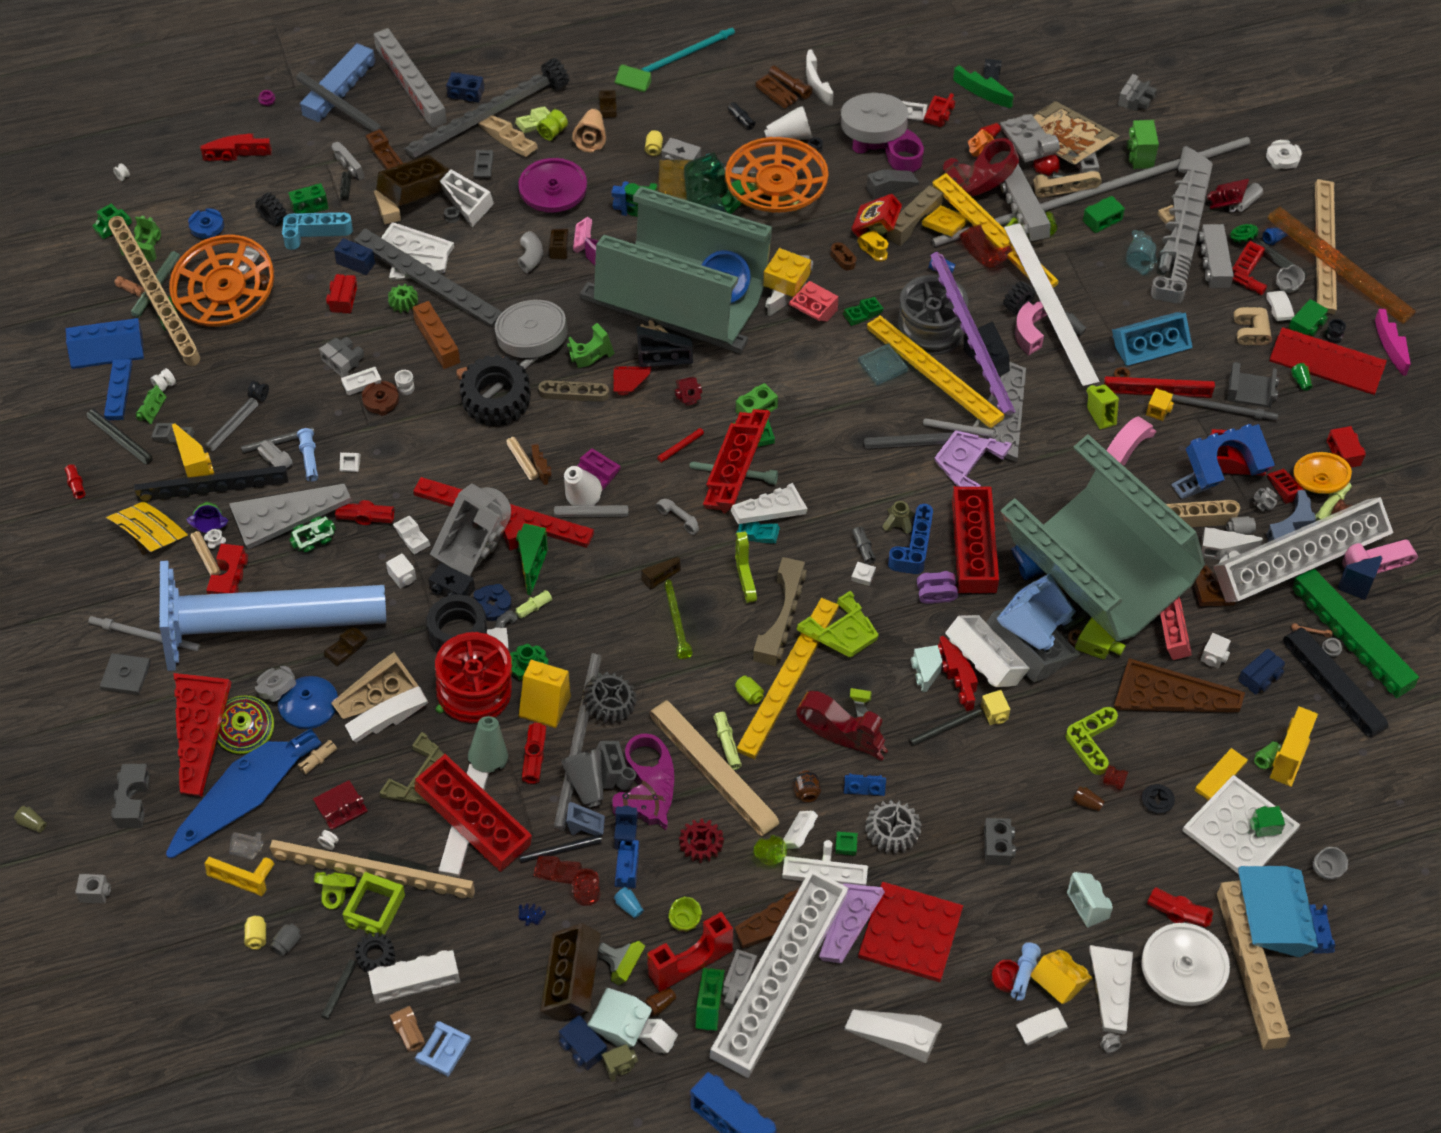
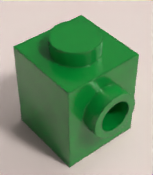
M1263 806L1255 809L1253 817L1250 819V825L1252 830H1255L1258 838L1282 834L1285 821L1279 806L1269 808Z

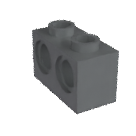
M986 818L984 825L985 865H1010L1011 859L1015 858L1016 847L1012 845V839L1015 838V827H1011V819ZM996 831H1001L1004 834H998ZM1000 849V850H1003L1004 852H1003V853H1000V852H998L997 850Z

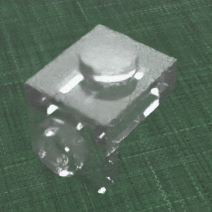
M233 832L229 854L254 859L263 847L261 833L257 832L253 837Z

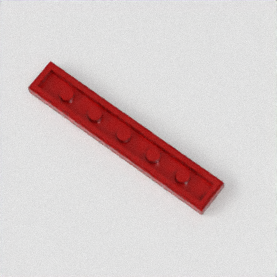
M1105 376L1103 385H1107L1114 394L1153 395L1155 389L1185 397L1212 398L1215 381Z

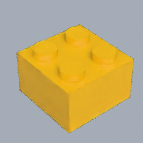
M779 248L764 270L763 286L795 297L810 276L811 260Z

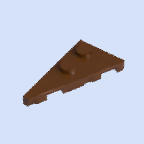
M1207 565L1204 566L1193 583L1199 605L1234 606L1237 601H1225L1217 576Z

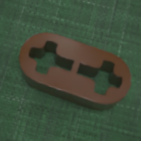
M836 242L832 244L831 257L842 269L847 271L853 270L856 267L855 255L843 243Z

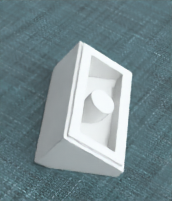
M902 101L908 109V119L924 121V116L927 112L926 104Z

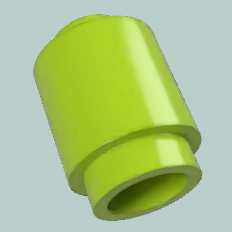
M744 675L735 683L737 692L749 704H757L763 699L764 690L751 677Z

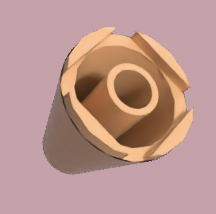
M596 109L587 111L573 130L572 139L580 150L594 152V150H600L605 144L606 134L602 114Z

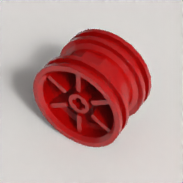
M479 632L459 634L442 645L435 659L436 696L444 712L454 719L468 723H478L483 717H496L503 712L509 704L512 695V661L506 646L497 638Z

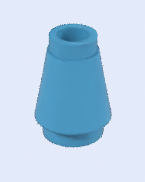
M624 887L614 896L615 904L633 916L634 919L643 913L644 909L631 889L628 890L627 887Z

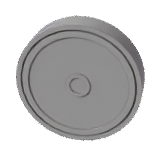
M867 93L855 96L848 100L841 110L842 130L846 135L860 142H889L900 137L908 126V109L906 105L898 98L887 94Z
M527 300L514 304L504 310L495 323V333L500 348L507 354L520 358L539 357L554 351L564 342L568 333L563 310L558 305L545 300Z

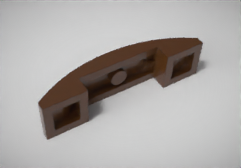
M381 129L365 135L371 149L385 169L404 164L389 145V140Z

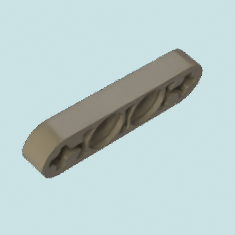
M547 380L541 382L538 386L539 395L545 399L603 402L609 398V388L602 383ZM563 388H567L570 390L567 393L560 392V390ZM581 389H585L588 391L585 394L578 393V391Z

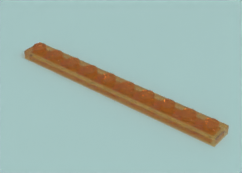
M1279 206L1269 214L1268 220L1383 309H1386L1387 312L1404 324L1414 316L1416 310Z

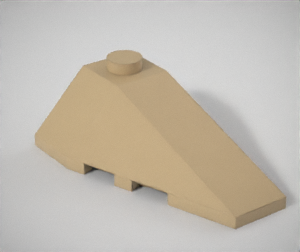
M393 652L332 701L331 704L340 716L345 719L366 712L392 697L418 687V684L395 652Z

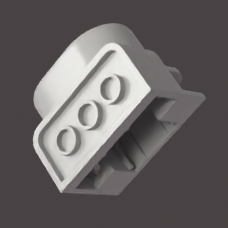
M473 483L459 492L430 555L451 568L471 576L473 570L481 564L489 552L492 553L495 550L510 520L511 506L506 496L497 489L489 487L479 488Z

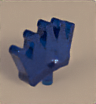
M528 903L522 909L520 904L519 921H526L525 926H529L530 922L538 925L546 915V911L544 910L540 913V906L535 910V904H532V907L529 909Z

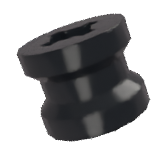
M253 380L248 387V397L257 398L262 402L265 401L269 393V385L265 383L259 384L258 381Z

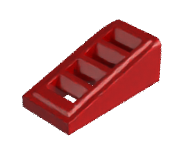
M1250 241L1236 261L1232 271L1249 276L1263 257L1265 248Z
M1285 469L1267 474L1268 479L1285 504L1294 501L1298 490H1304Z

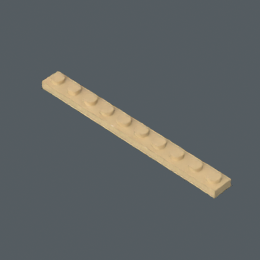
M1317 179L1315 183L1317 303L1327 308V313L1335 314L1337 299L1334 182Z
M272 840L270 845L273 857L281 861L287 859L301 865L311 864L320 869H334L339 873H354L359 877H362L367 872L403 886L407 884L415 886L420 890L431 889L440 894H455L459 898H473L475 892L473 881L277 840Z

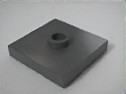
M112 653L102 678L100 689L140 695L151 664L150 659Z

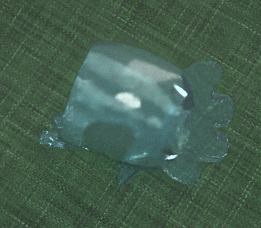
M1133 230V241L1128 247L1126 261L1130 267L1138 270L1141 275H1145L1148 271H1152L1153 263H1157L1155 257L1156 245L1149 235L1146 236L1142 230ZM1141 261H1150V262H1151V263H1150L1149 265H1147V266H1142V265H1141Z

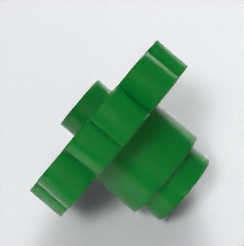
M530 644L518 646L517 652L510 653L512 675L518 680H523V675L531 660L549 665L546 651L538 645L532 647Z

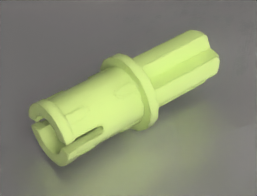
M544 590L534 598L530 597L526 603L517 607L515 612L519 618H523L533 611H538L541 606L552 601V597L548 591Z

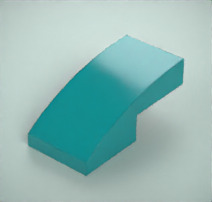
M759 521L739 524L737 533L746 531L749 541L776 543L780 527L778 524H760Z

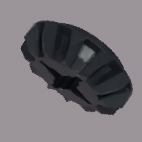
M1152 784L1146 787L1141 797L1143 806L1148 808V812L1153 811L1156 815L1159 813L1166 814L1167 811L1172 810L1175 803L1173 792L1161 784ZM1157 794H1159L1161 800L1159 805L1154 800Z

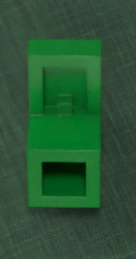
M741 180L731 183L739 195L746 194ZM746 182L751 192L758 190L753 183ZM730 190L719 201L729 214H732L742 203L732 195Z

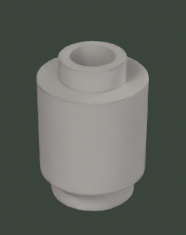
M1249 516L1229 518V522H1226V531L1251 535V533L1256 531L1255 519Z

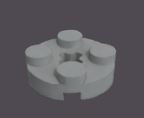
M280 666L281 669L278 670L271 668L260 675L256 681L258 685L257 687L255 686L258 695L263 699H270L273 702L279 700L281 695L292 689L296 685V681L289 667Z

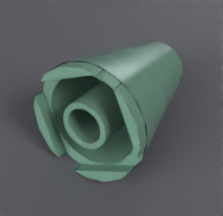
M490 716L479 720L468 752V761L471 762L474 769L481 772H495L496 768L500 767L502 769L508 762V750L499 722L496 718Z

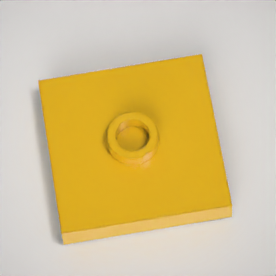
M939 206L922 221L923 226L951 237L969 223L961 213L943 206Z

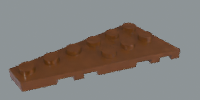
M1129 658L1114 709L1240 712L1245 692Z

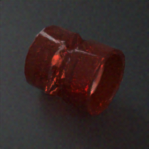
M589 868L578 870L572 878L574 899L580 905L591 906L600 898L599 876L594 870Z

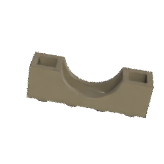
M929 185L899 213L894 229L887 231V239L899 246L904 244L911 237L918 221L924 215H929L939 206H942L943 193Z

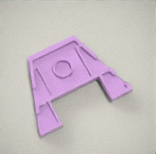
M955 430L936 455L935 462L956 486L981 487L980 484L967 478V475L985 451L1003 460L1012 448V444L1006 441L1005 443L998 442L992 438L984 439L978 437V435Z

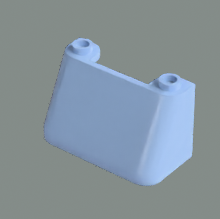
M1049 573L1021 589L997 617V620L1007 630L1037 649H1044L1045 651L1054 645L1055 637L1051 634L1060 624L1064 626L1071 622V617L1076 611Z

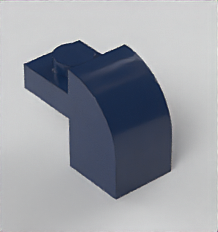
M616 806L614 843L615 849H619L621 841H625V845L631 846L632 841L637 839L638 811L637 808L631 806Z

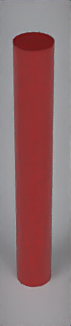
M699 428L657 457L659 462L662 463L702 436L704 431Z

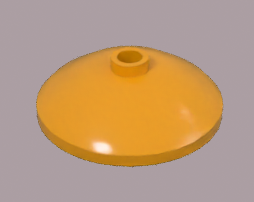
M1315 452L1307 454L1300 458L1294 466V478L1297 483L1304 489L1314 493L1329 494L1337 492L1346 487L1351 480L1352 471L1348 462L1332 453Z

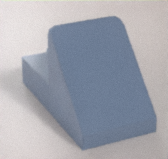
M572 802L568 804L567 824L571 835L581 830L595 836L603 834L604 815Z

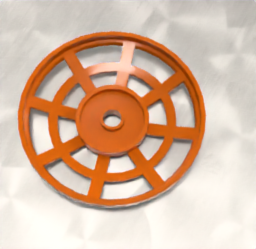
M768 137L751 141L737 149L727 162L725 176L728 189L743 204L765 212H789L804 208L821 196L828 182V167L822 155L810 145L791 138ZM776 146L775 154L764 155L755 159L750 151L761 147ZM782 146L798 149L807 155L801 161L792 156L782 155ZM742 156H745L750 163L746 165L741 175L733 173L732 168ZM814 159L820 166L823 176L812 178L811 171L806 165ZM775 160V163L765 166L760 164L761 162ZM782 160L795 164V166L791 168L788 165L781 164ZM753 167L758 170L756 178L747 176ZM802 169L807 179L797 180L796 173ZM731 178L741 180L745 195L741 196L734 190ZM746 182L756 184L758 190L751 192ZM822 182L820 190L810 199L804 197L810 191L812 184ZM807 185L801 194L794 191L796 186ZM762 194L772 196V201L763 200L758 196ZM789 195L793 198L779 202V197ZM749 199H754L757 202L771 205V207L753 203L749 201ZM797 201L802 202L791 206L778 207L780 205H788Z
M239 235L214 236L194 245L176 263L169 283L171 299L177 310L191 322L209 327L230 325L249 317L266 301L273 287L274 267L266 250L254 240ZM225 243L240 244L237 253L215 255L212 246ZM246 246L259 252L265 261L256 267L252 260L243 256ZM206 250L209 259L202 262L194 272L184 268L194 256ZM225 259H234L232 265L220 266L218 262ZM241 261L246 263L252 270L242 274L238 269ZM212 264L214 269L209 271L206 276L199 275L207 266ZM268 267L270 273L269 284L266 291L259 290V273ZM181 274L190 278L188 283L189 296L178 298L177 284ZM255 276L254 289L245 288L246 280ZM195 281L203 283V292L194 294ZM228 282L227 286L220 287L221 284ZM241 295H248L249 298L237 307L235 300ZM255 297H261L252 308L240 314L239 311L249 305ZM208 298L212 303L206 309L197 300ZM192 302L196 309L204 314L199 320L193 318L182 308L181 304ZM219 304H229L231 309L215 311ZM233 314L234 318L223 321H207L211 315L225 316Z

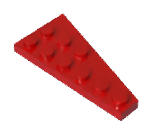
M173 673L176 684L174 692L177 702L175 711L177 739L179 740L180 793L202 797L232 682L229 679Z

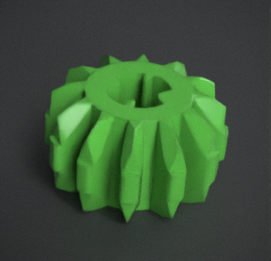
M406 283L403 286L398 284L397 288L392 287L391 292L388 294V302L394 312L398 310L400 313L403 311L409 312V309L413 310L412 307L418 305V294L412 285L407 287Z

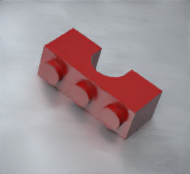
M221 544L216 560L219 569L227 572L223 575H211L206 590L207 594L238 593L239 581L243 579V567L248 562V554L245 553L244 546Z

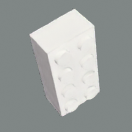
M979 615L958 616L945 632L950 638V642L961 649L963 656L971 660L975 664V668L988 678V682L994 687L1017 686L1030 669Z

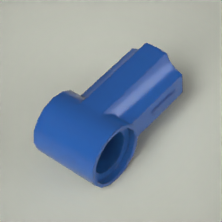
M1017 545L1012 548L1011 552L1019 564L1020 574L1024 580L1044 574V571Z

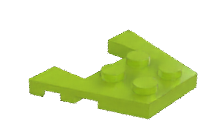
M849 591L839 597L837 604L848 613L847 615L825 629L813 618L808 617L797 625V630L851 658L875 642L879 635L868 617H865L862 613L860 604L855 602L853 593Z

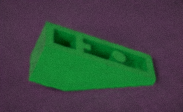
M703 968L696 1011L697 1029L717 1030L725 970Z

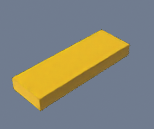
M1231 748L1196 786L1195 791L1209 801L1233 775H1237L1246 765L1248 759Z

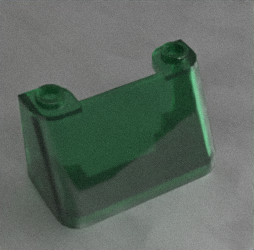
M715 152L688 162L684 167L687 201L728 213L719 196L729 190L726 183L725 168Z

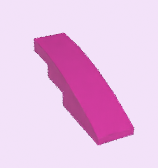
M1379 309L1375 323L1380 340L1393 364L1403 376H1406L1411 365L1406 337L1398 336L1396 323H1389L1386 309Z

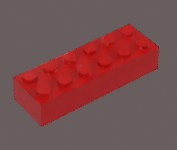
M954 486L952 510L958 593H997L999 573L992 487Z
M446 754L415 779V791L500 872L531 846L532 835Z

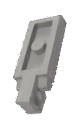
M736 950L723 985V995H727L724 1001L725 1008L733 1010L736 999L740 998L751 977L757 955Z

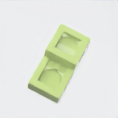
M546 107L531 109L530 115L516 118L515 124L523 133L537 129V123L546 118L550 112Z

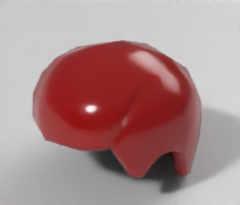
M1056 154L1035 159L1033 166L1036 172L1050 176L1053 172L1058 173L1060 162Z
M1001 960L994 966L992 981L996 988L1002 992H1012L1019 971L1018 964L1012 960Z

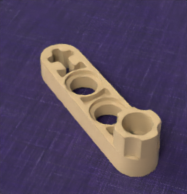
M1096 171L1049 180L1044 175H1038L1033 179L1035 194L1040 198L1096 188L1102 182L1100 173ZM1076 181H1079V182H1080L1079 184H1076V185L1072 184V183H1074V182H1076ZM1057 185H1063L1060 188H1056Z

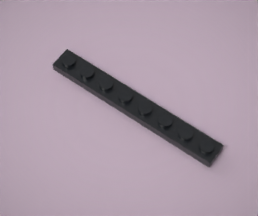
M286 465L134 484V490L138 501H149L289 483Z

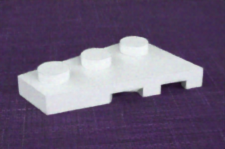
M400 249L439 274L445 273L448 262L447 254ZM392 267L389 279L392 282L410 279V277Z

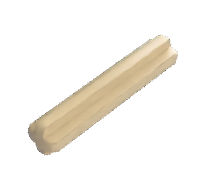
M515 437L508 438L506 440L507 445L528 478L532 481L539 477L538 472Z
M199 531L191 533V540L210 576L220 575V569Z

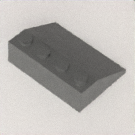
M1004 609L994 611L986 622L1030 668L1026 675L1033 682L1046 679L1081 655L1057 629L1051 634L1055 637L1054 645L1045 651L1044 649H1037L1000 625L997 617Z

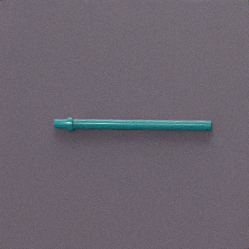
M733 28L721 30L719 34L648 65L641 70L646 72L656 70L719 40H725L728 36L735 34Z

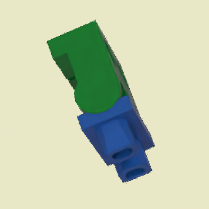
M623 181L622 186H613L612 197H616L613 200V209L621 210L623 216L628 214L638 217V203L633 202V196L640 186L635 183L629 184V182ZM651 183L650 187L642 186L651 190L658 191L657 184Z

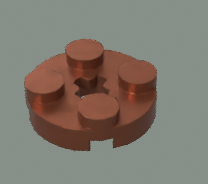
M381 381L378 384L373 382L364 388L362 401L368 411L384 416L397 406L399 394L395 385L390 382ZM377 396H384L382 399H377Z

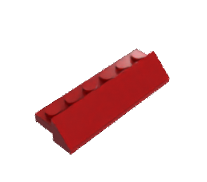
M1283 327L1278 335L1270 358V362L1291 369L1297 364L1304 363L1308 366L1310 375L1372 395L1376 393L1387 360Z
M753 409L752 413L740 412L736 423L730 424L706 484L709 490L703 502L705 509L722 510L725 514L735 504L771 413L769 410Z

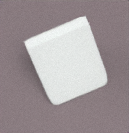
M340 453V471L359 472L361 454Z

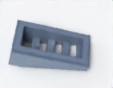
M1195 472L1172 483V487L1181 500L1210 489L1201 490ZM1187 483L1191 485V489L1186 485ZM1180 486H1183L1186 490L1184 493L1180 489Z

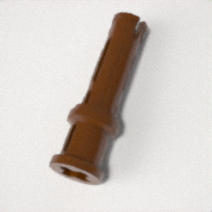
M775 65L769 69V75L789 86L792 92H797L803 99L809 98L812 94L813 87L804 84L801 79L793 78Z

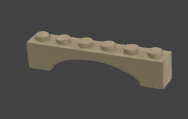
M782 557L777 583L782 585L784 591V606L775 624L764 635H758L753 651L754 662L776 666L778 659L781 660L783 657L784 648H782V645L787 643L789 635L787 628L792 627L793 616L791 615L792 612L797 610L798 601L796 599L797 596H801L803 589L801 582L805 581L807 576V570H804L805 562Z

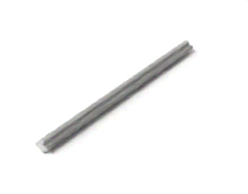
M591 654L585 685L593 676H597L598 667H600L599 663H601L600 659H602L601 655ZM583 695L569 757L580 754L582 751L581 747H583L582 743H584V732H586L590 710H585L586 703H583ZM566 772L554 828L564 831L566 826L568 804L571 802V793H573L574 788Z

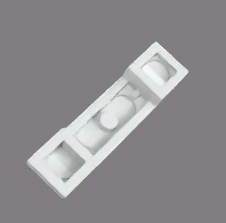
M812 49L808 50L806 62L808 84L813 87V93L821 101L831 106L833 105V92L828 82L821 83L816 73L817 59Z

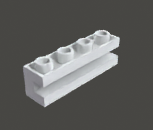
M453 950L440 951L436 955L420 956L412 961H400L392 966H381L368 971L376 1004L460 982Z

